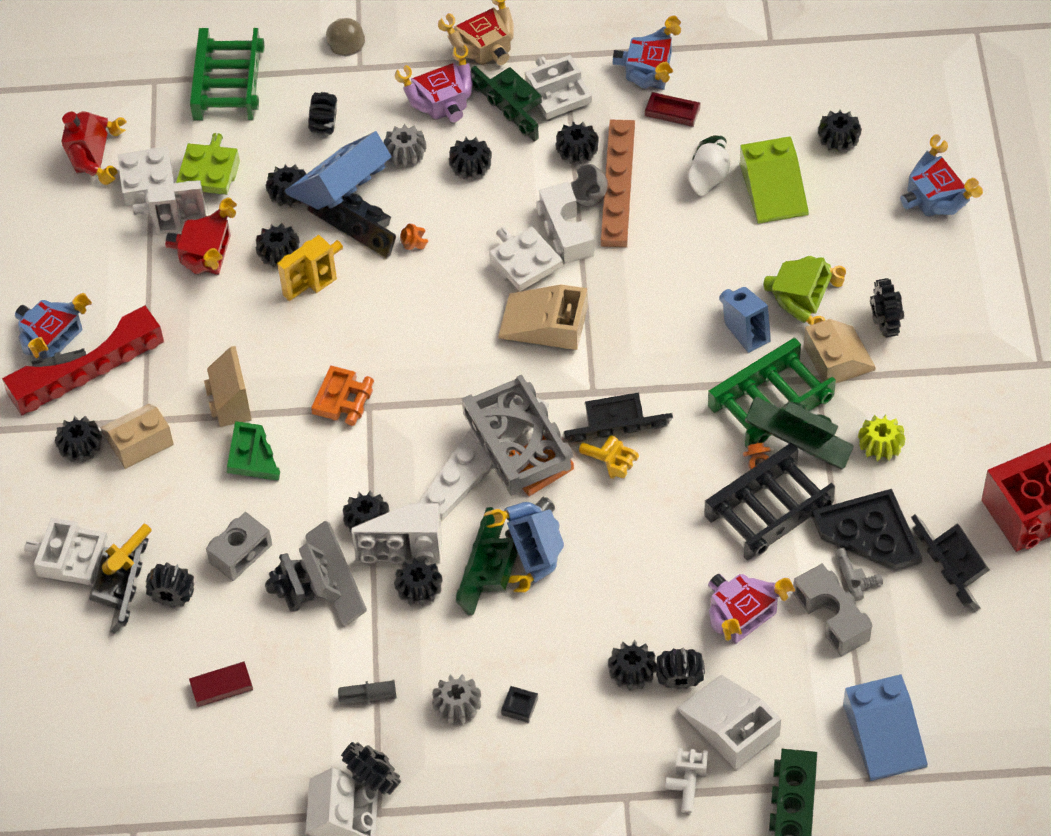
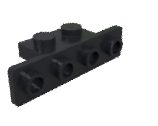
M354 193L346 197L342 196L343 201L333 208H329L327 205L316 209L308 205L307 210L385 258L391 256L396 234L385 228L389 226L391 216L384 213L380 207L369 204L360 195Z
M639 392L584 402L588 427L566 430L562 435L563 439H570V443L587 440L586 436L597 434V438L613 436V431L624 429L625 434L641 431V426L651 425V429H658L668 426L667 422L673 419V414L666 413L643 417Z
M916 514L911 516L915 523V526L912 527L914 533L921 541H927L930 546L926 549L935 563L941 562L945 568L941 573L950 585L954 583L959 591L955 594L964 607L970 605L975 611L981 609L967 586L986 574L990 569L962 527L957 523L935 539L925 523Z
M147 537L128 556L134 564L128 570L121 567L112 575H106L102 571V565L110 557L105 552L108 547L104 546L101 550L89 600L115 608L110 633L115 634L121 626L125 627L129 620L130 610H127L128 602H132L137 587L133 585L134 578L139 576L143 562L139 561L140 554H143L146 550L149 540Z

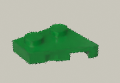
M235 421L226 473L279 481L280 469L275 464L273 451L270 444L266 441V433L262 425Z

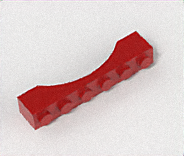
M146 305L122 316L111 335L100 346L85 356L54 366H25L3 377L2 380L7 395L21 416L35 411L47 402L58 399L74 388L83 386L101 374H106L111 369L133 360L136 356L148 350L156 348L164 342L161 326Z

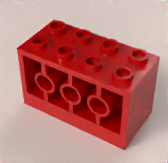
M1051 443L990 468L986 473L981 501L1015 552L1024 548L1031 549L1040 541L1051 538Z

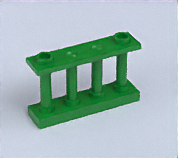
M199 28L190 99L193 121H203L204 110L209 108H246L248 120H254V110L259 109V96L256 95L260 53H264L265 50L264 38H260L258 28H253L252 40L215 41L214 38H210L209 28ZM251 50L250 59H213L210 57L211 53H215V51ZM213 69H249L248 78H210L208 76L209 72H213ZM211 88H247L246 97L208 98L206 92L210 91Z
M795 337L708 390V407L712 412L716 413L722 408H727L746 428V448L749 445L764 443L771 435L746 423L747 413L735 400L743 395H749L753 400L759 397L771 403L757 388L762 383L770 381L788 401L801 403L806 406L808 411H811L820 404L828 403L835 394L836 379L833 376L820 383L799 361L801 343ZM786 368H792L811 390L799 396L778 373Z

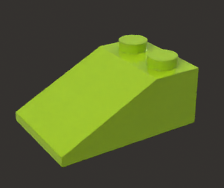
M791 136L740 145L739 165L757 223L809 215L798 157Z

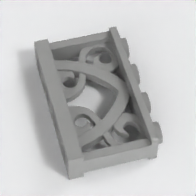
M522 374L516 376V379L481 394L476 396L470 394L462 398L463 415L510 496L521 492V488L563 470L568 471L571 469L573 453L569 444L562 442L557 424L550 422L545 404L538 402L534 386L531 382H526ZM514 395L520 396L523 400L521 405H515L514 399H512L509 408H504L503 406L504 400ZM498 402L497 408H485ZM498 420L502 421L500 428H491V424H498ZM507 420L523 423L533 428L532 437L526 449L515 442H499V439L507 430ZM545 449H551L556 455L554 459L545 463L534 458L535 454L540 458H548V455L543 453ZM509 450H515V455L512 457L506 453ZM529 463L534 466V467L531 468V469H528V470H526V471H524V472L519 473V472L522 471Z

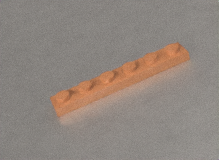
M610 119L606 164L608 188L604 195L601 247L627 248L635 120Z

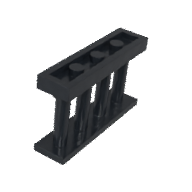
M792 442L705 500L704 516L711 523L718 518H725L746 540L744 544V558L747 561L755 555H762L771 544L812 517V510L830 506L834 502L835 485L831 482L820 490L797 467L799 449ZM783 474H789L811 497L798 504L775 480ZM762 488L768 489L789 512L777 520L754 494ZM740 503H746L765 522L767 527L755 534L732 509Z

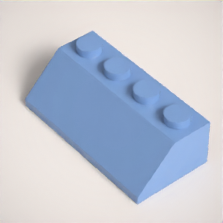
M374 131L342 146L288 187L285 192L288 196L316 209L327 205L329 208H333L343 201L342 196L346 197L357 190V184L360 186L372 178L370 176L371 173L374 175L385 168L384 163L392 156L377 131Z

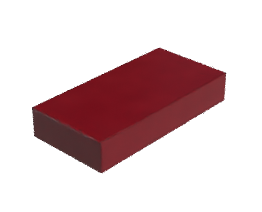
M652 92L645 108V116L694 127L701 108V102Z
M245 661L189 678L197 707L253 690Z

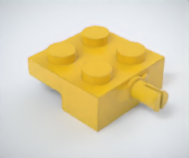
M317 235L312 240L306 241L290 255L284 256L277 263L282 294L288 301H291L308 288L318 293L337 280L334 255L343 250L341 242L336 240L330 245L320 235Z

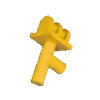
M612 435L608 437L601 449L586 443H582L579 447V453L604 461L609 476L612 479L615 476L625 478L627 475L626 470H630L633 467L632 462L637 461L639 458V454L635 450L625 447L622 441H619Z
M144 523L120 549L115 544H112L105 551L110 557L102 565L103 573L112 575L121 567L128 570L134 564L128 556L152 532V529Z

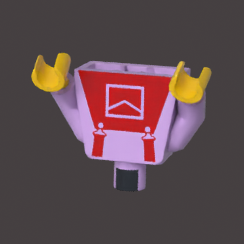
M463 45L465 55L459 56L456 53V47H454L452 52L453 58L459 62L458 66L454 62L411 78V81L409 78L412 75V70L408 65L403 67L406 77L401 76L399 70H396L394 77L396 81L404 84L403 90L413 108L423 113H428L436 120L447 116L451 122H457L463 117L462 110L467 107L466 99L471 96L473 85L469 63L466 64V57L468 55L466 45Z
M716 574L708 583V586L715 592L711 596V607L709 609L712 629L724 635L726 641L732 639L737 644L777 613V597H780L782 601H786L788 599L786 592L795 591L789 578H782L774 583L748 578L744 574H739L728 582L721 574Z

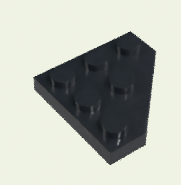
M892 489L812 510V519L821 539L845 548L850 552L892 570L922 563L920 550Z

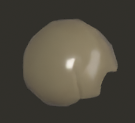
M339 18L327 27L326 39L335 54L348 55L362 49L365 43V36L359 22L351 18Z

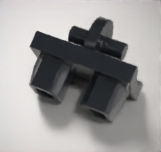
M288 553L280 554V564L273 571L269 572L270 578L265 583V589L270 594H277L278 598L284 597L290 612L298 611L301 602L310 601L314 598L315 593L310 586L312 582L300 583L299 579L305 578L307 573L301 565V560H291Z

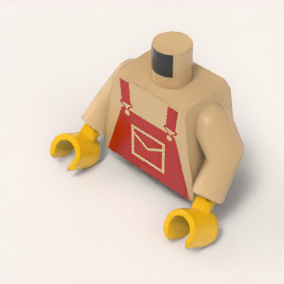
M491 0L493 4L498 6L499 10L493 7L454 26L455 17L450 13L445 16L449 25L445 24L442 18L438 21V28L441 31H447V38L453 48L456 47L458 55H465L463 45H466L468 48L466 58L474 59L478 64L484 65L494 60L498 65H504L509 60L508 52L511 50L510 41L514 38V23L510 9L505 5L506 0Z

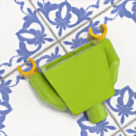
M806 256L799 260L785 261L782 263L777 276H766L764 278V290L773 292L778 305L803 324L807 322L813 325L825 321L824 317H812L811 313H817L829 282L836 287L843 285L846 269L839 265L831 268V264L827 263L824 257Z

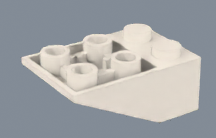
M410 503L355 526L351 530L356 562L368 564L391 562L401 564L404 561L412 562L414 557L418 562H422L425 558H427L429 564L441 562L442 528L439 503Z
M722 674L677 707V710L735 770L780 736L782 719L761 698Z

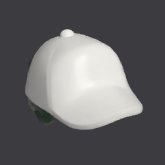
M713 135L700 141L696 154L692 158L693 162L688 171V182L692 189L700 196L706 195L715 185L722 182L729 172L730 156L725 149L727 140L722 135Z

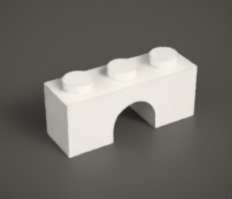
M569 182L539 189V201H536L537 212L539 216H544V226L547 235L553 236L554 251L561 255L564 264L594 256V238L586 220L575 223L566 221L577 217V200Z

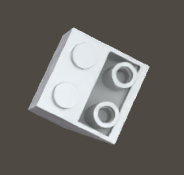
M333 767L310 778L305 833L312 836H375L378 790L372 791L368 787L358 784L352 778V775Z

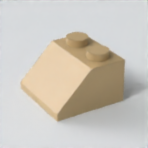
M828 319L805 327L803 346L823 382L833 376L836 379V383L876 370L872 359L853 326Z
M231 346L207 368L209 379L204 380L207 396L213 395L214 401L209 402L212 418L218 417L220 427L235 424V421L246 422L252 420L236 346Z
M147 404L100 427L101 432L125 469L174 445L168 423L159 409L151 404Z

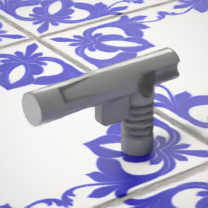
M845 548L835 551L846 583L855 601L864 598L862 590L883 585L881 574L867 578L862 568L854 570Z

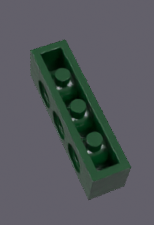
M782 748L781 760H774L773 777L779 778V785L772 786L771 804H777L776 813H770L769 831L775 832V836H812L818 752ZM797 781L800 785L791 786L787 782ZM795 808L798 812L789 813L785 809Z

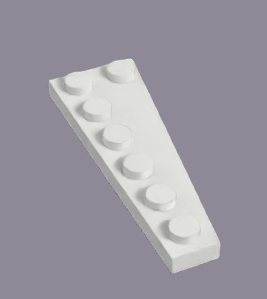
M514 395L505 399L503 406L504 408H509L512 399H514L515 405H521L523 400L520 396ZM536 397L538 402H543L547 411H549V403ZM498 402L485 408H497ZM498 420V424H491V428H500L502 421ZM507 420V430L499 439V442L518 443V439L526 431L529 432L532 427ZM471 428L419 501V503H439L441 520H444L468 495L469 491L474 489L483 480V475L491 467H494Z

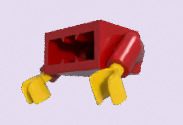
M70 111L64 114L62 121L65 126L61 142L76 173L85 172L92 176L96 174L99 181L104 185L113 182L116 179L114 176L118 173L117 169L111 165L103 170L101 169L108 134L105 129L108 128L111 135L118 136L126 131L119 126H123L127 121L119 117L111 122L108 121L107 117L86 111H81L77 114Z
M229 197L221 201L219 209L211 215L185 221L181 234L167 233L166 248L177 249L180 264L194 274L198 275L202 272H209L219 275L231 237L228 220L226 219L236 216V210L233 208L237 206V203Z

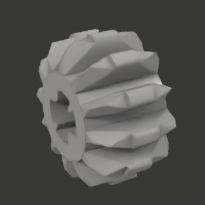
M404 123L402 128L394 126L393 131L386 132V139H384L383 143L392 156L388 161H392L395 166L402 163L406 167L408 163L416 165L417 160H423L427 144L423 132L417 131L415 125L407 128Z
M450 674L448 682L439 680L438 688L433 689V709L438 711L440 719L448 717V722L451 725L455 719H459L464 724L466 716L474 719L476 716L475 710H480L481 690L476 687L473 679L466 681L463 674L458 679H454Z

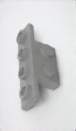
M324 521L305 535L308 543L298 549L302 557L301 565L310 576L312 581L310 586L313 592L318 597H323L333 602L341 623L348 625L363 615L367 608L331 524Z

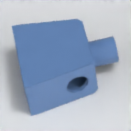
M741 287L735 291L731 289L724 290L719 296V300L723 304L724 322L744 349L750 353L771 342L768 305L747 287Z

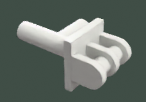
M678 748L676 774H685L684 779L666 777L665 789L683 791L681 812L693 813L696 776H706L708 751L704 750L703 753H696L695 749H691V752L682 751L683 748Z

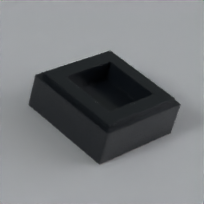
M510 686L501 709V715L529 723L538 701V693Z

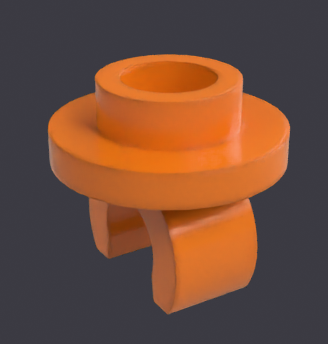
M409 223L401 231L400 241L407 250H412L414 247L424 249L429 242L428 239L422 238L425 229L416 227L415 224Z
M757 443L747 446L748 451L743 452V456H751L748 462L749 469L751 470L755 467L756 459L759 458L764 461L769 458L764 453L770 452L771 449L770 447H764V443Z

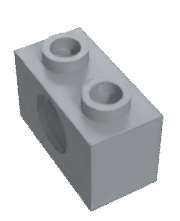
M245 511L239 518L233 519L223 533L214 537L206 547L209 563L230 580L234 581L273 545L270 530Z

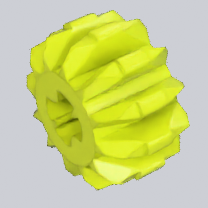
M874 414L871 421H864L862 428L858 432L860 450H866L867 458L873 455L876 456L877 462L881 457H885L890 461L892 455L899 456L901 448L905 445V430L902 425H898L897 418L888 420L885 414L882 419H879Z

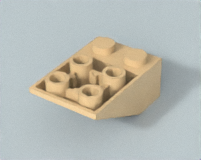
M560 284L510 293L498 336L499 339L578 350L588 309L587 288Z

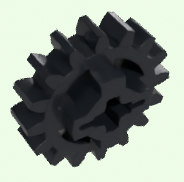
M891 279L875 280L874 295L870 296L874 324H879L880 331H882V335L885 338L898 336L900 333L899 327H901L900 320L904 319L901 294L899 291L894 292V284H892Z
M351 742L342 752V761L347 764L346 768L352 772V778L358 784H362L372 791L379 790L384 795L386 793L391 795L401 783L400 775L394 772L395 768L389 763V758L383 752L373 749L370 745L363 747L359 742L356 744Z

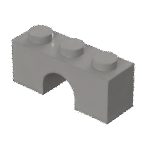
M821 563L794 578L793 586L795 591L793 594L808 614L822 608L829 609L836 614V616L826 621L825 636L842 657L870 641L872 622L866 613H861L857 608L851 593L845 592L839 585L836 574L832 570L829 571Z

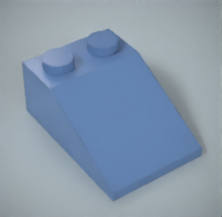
M902 674L845 688L843 707L870 781L928 766L912 701Z

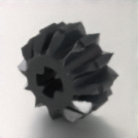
M314 92L312 95L308 119L310 132L317 135H331L334 132L338 99L334 94Z
M839 109L837 113L829 111L827 116H822L817 134H819L818 137H820L821 145H827L828 151L835 148L840 153L843 148L850 151L852 146H857L862 128L858 117H852L851 111L842 113L841 109Z
M572 121L571 126L563 124L562 131H557L555 145L557 153H560L562 160L569 159L570 164L574 161H579L582 165L584 159L591 161L593 155L597 154L599 137L597 132H594L592 125L586 126L584 121L576 125Z
M465 136L463 142L456 140L455 146L450 147L449 166L453 169L455 176L462 174L464 180L468 176H472L475 180L478 174L485 176L486 170L490 169L492 152L487 147L486 141L479 142L477 137L469 140Z
M285 163L281 169L275 166L274 172L268 173L265 184L271 201H277L280 207L285 203L290 208L294 202L301 204V201L288 196L285 190L306 175L304 169H298L296 164L288 167Z
M271 223L270 229L262 228L261 235H257L255 240L258 257H261L264 264L270 263L273 268L284 256L290 255L300 248L297 233H294L292 226L285 228L283 223L278 227Z
M74 415L73 421L63 420V427H57L56 447H58L60 455L62 457L68 456L71 462L76 458L83 462L86 456L94 458V451L100 450V442L102 441L101 431H99L97 423L89 421L86 416L78 420Z
M371 490L367 495H362L358 491L357 498L349 497L347 500L348 504L343 505V522L346 527H349L351 532L353 527L390 511L389 505L383 501L381 494L373 497Z
M414 557L412 564L404 561L402 569L396 570L395 590L398 591L401 600H408L410 606L415 601H419L422 607L424 600L434 602L435 595L440 594L442 590V574L438 571L436 563L429 565L427 558L422 562H418Z
M168 562L165 565L156 564L155 568L151 569L147 575L146 594L152 597L153 602L162 603V606L169 605L171 608H174L176 605L184 606L193 595L194 576L188 574V569L179 568L178 564L176 566Z
M635 639L630 646L622 641L620 649L613 648L611 657L608 659L609 676L611 679H616L618 687L627 684L630 691L633 685L643 689L645 682L652 683L654 673H656V655L654 651H648L646 643L638 647Z
M673 648L671 651H663L661 655L657 656L655 668L659 684L665 685L667 688L687 689L689 686H697L704 680V660L702 654L694 649Z

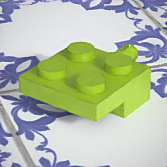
M216 133L212 134L209 145L188 143L176 183L200 181L202 192L228 195L231 181H235L240 164L238 149L220 147L223 139L220 133L217 135Z

